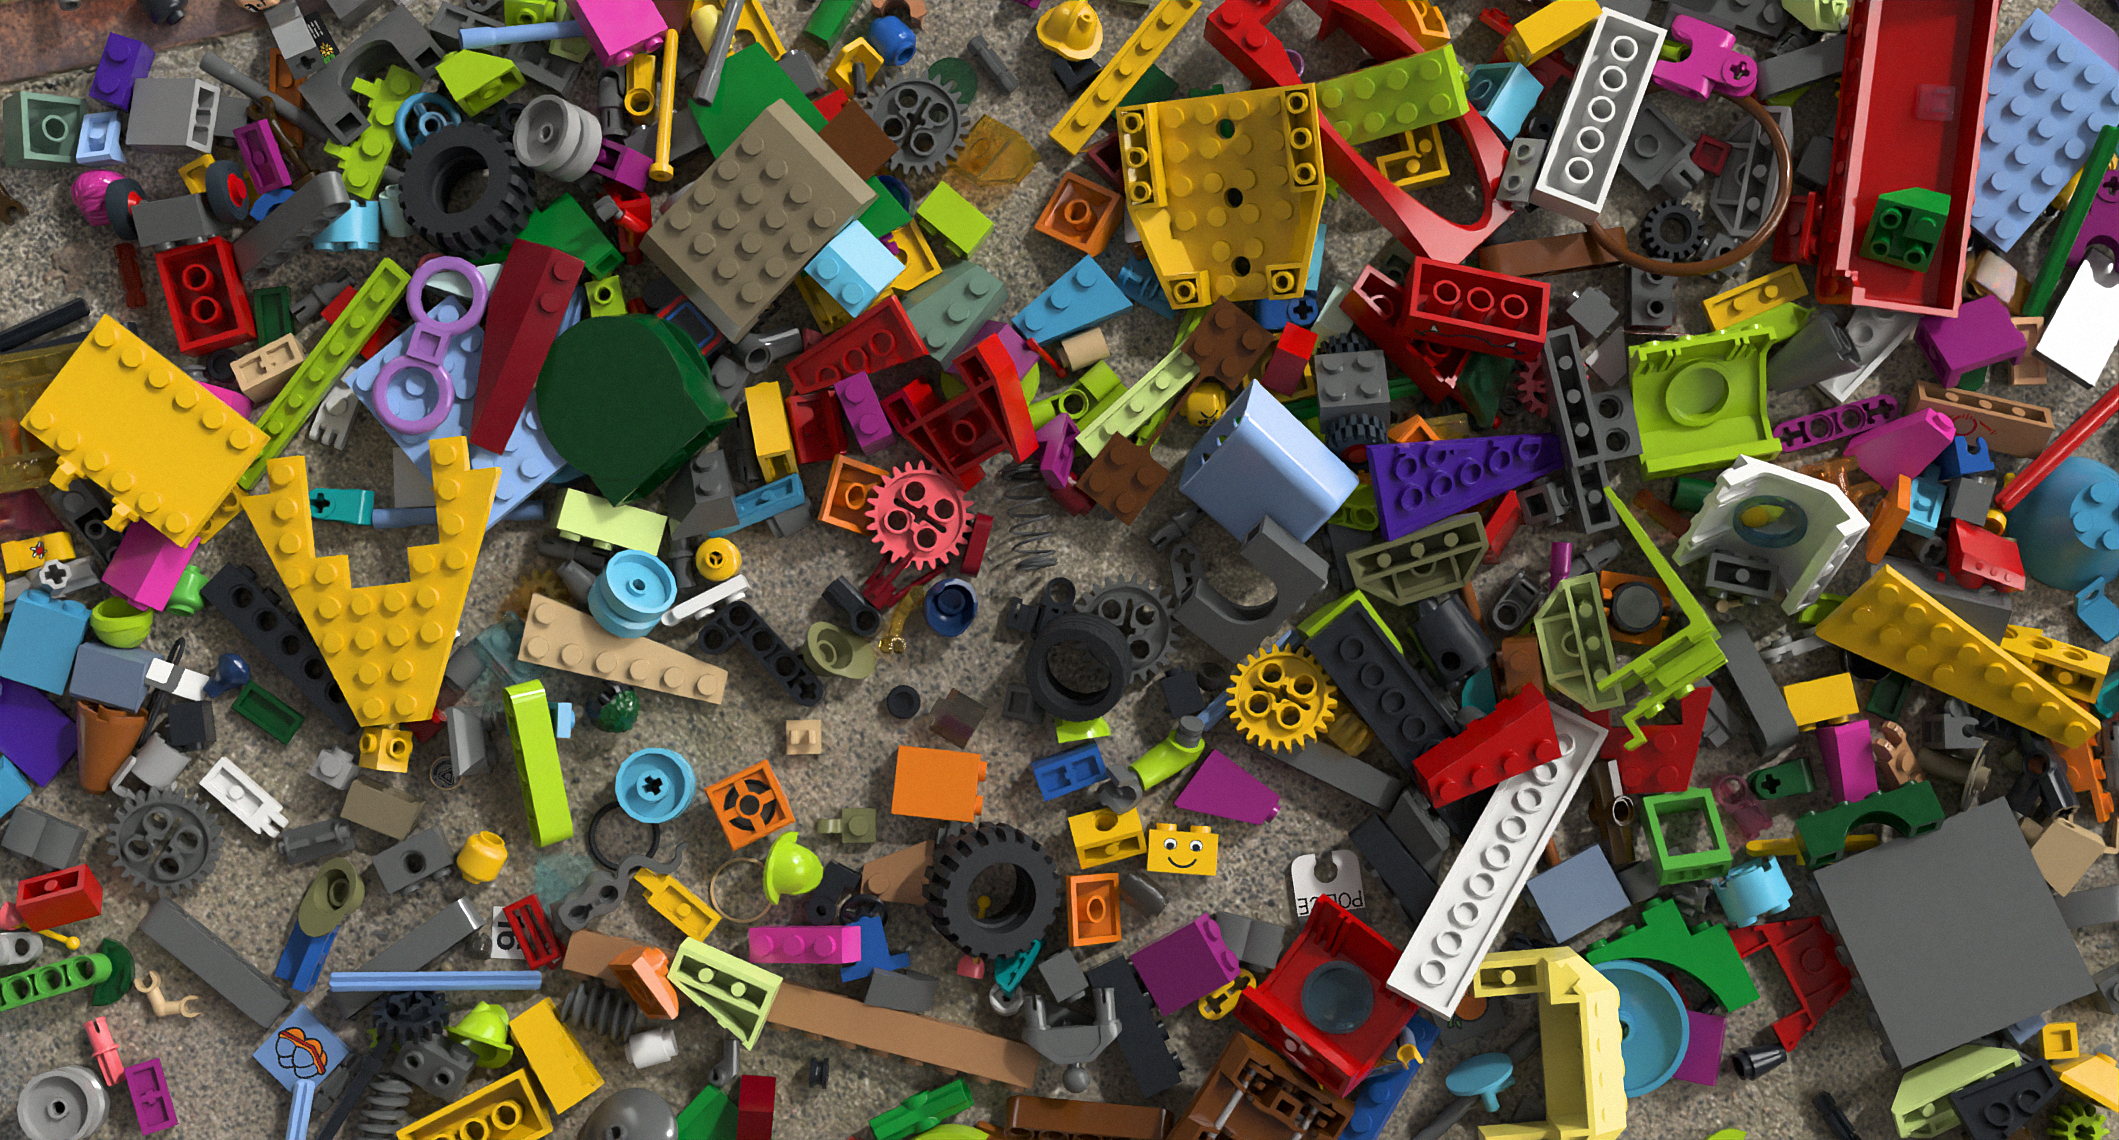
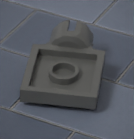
M1647 99L1639 106L1618 167L1645 194L1656 187L1662 189L1673 201L1686 198V194L1689 191L1692 192L1704 177L1703 171L1689 156V153L1695 148L1696 144Z

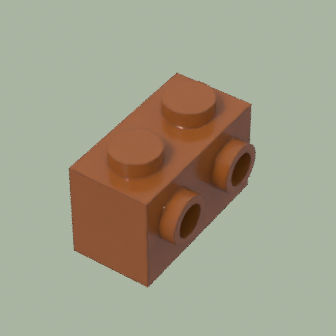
M1537 633L1504 636L1502 648H1497L1496 650L1498 668L1505 669L1506 681H1501L1502 700L1506 698L1509 701L1522 692L1520 688L1530 681L1547 698L1542 654Z

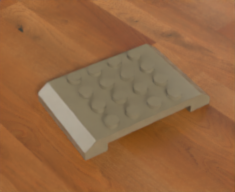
M781 98L768 106L646 232L638 247L732 343L737 344L760 320L758 316L790 285L823 248L852 220L856 221L880 196Z

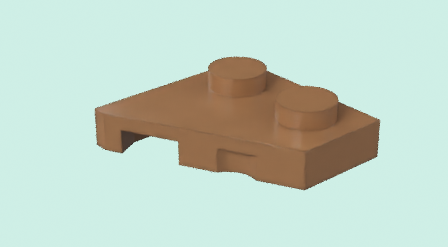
M936 839L926 840L865 863L863 866L861 894L874 895L882 901L924 905L928 900L922 896V885L929 884V879L924 874L928 865L933 867L934 858L932 855L935 851Z

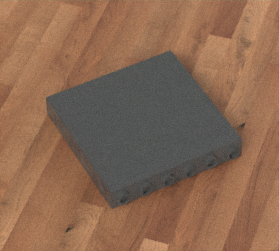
M2005 796L1945 819L1940 830L1911 839H1906L1904 836L1816 870L1806 876L1808 882L1805 883L1808 895L1813 902H1818L1823 914L1820 915L1821 923L1828 934H1833L1838 945L1835 947L1836 956L1843 967H1848L1853 978L1850 980L1851 989L1857 999L1862 998L1867 1012L1864 1013L1867 1024L1873 1032L1877 1031L1882 1045L1879 1046L1880 1052L1888 1065L1892 1064L1894 1070L1915 1064L2098 991Z

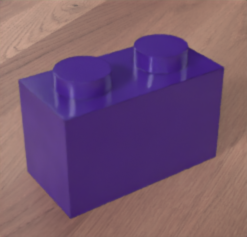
M110 32L88 96L102 106L130 114L135 78L148 77L156 52L141 41Z

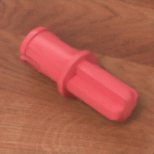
M102 1016L95 1020L100 1033L96 1032L92 1020L84 1023L83 1028L86 1030L94 1051L91 1056L92 1058L96 1057L105 1083L110 1087L124 1082L126 1076L117 1052L119 1044H114L105 1021L106 1018Z

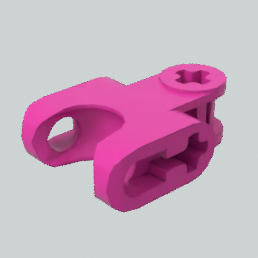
M1683 14L1675 17L1671 25L1672 35L1676 40L1686 44L1692 53L1687 59L1678 63L1663 60L1656 61L1650 77L1652 83L1700 102L1708 100L1712 89L1733 98H1744L1750 95L1756 87L1757 65L1749 56L1731 50L1736 41L1735 36L1722 28ZM1739 73L1745 74V76H1741L1739 80L1734 79V77H1737Z

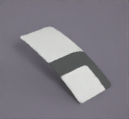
M154 658L144 683L188 699L200 701L205 698L206 692L203 691V687L211 677Z

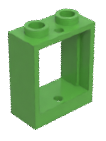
M1690 787L1684 792L1670 794L1659 792L1642 798L1639 817L1659 886L1728 876L1732 857L1711 788L1699 789ZM1702 809L1714 850L1669 857L1657 816Z

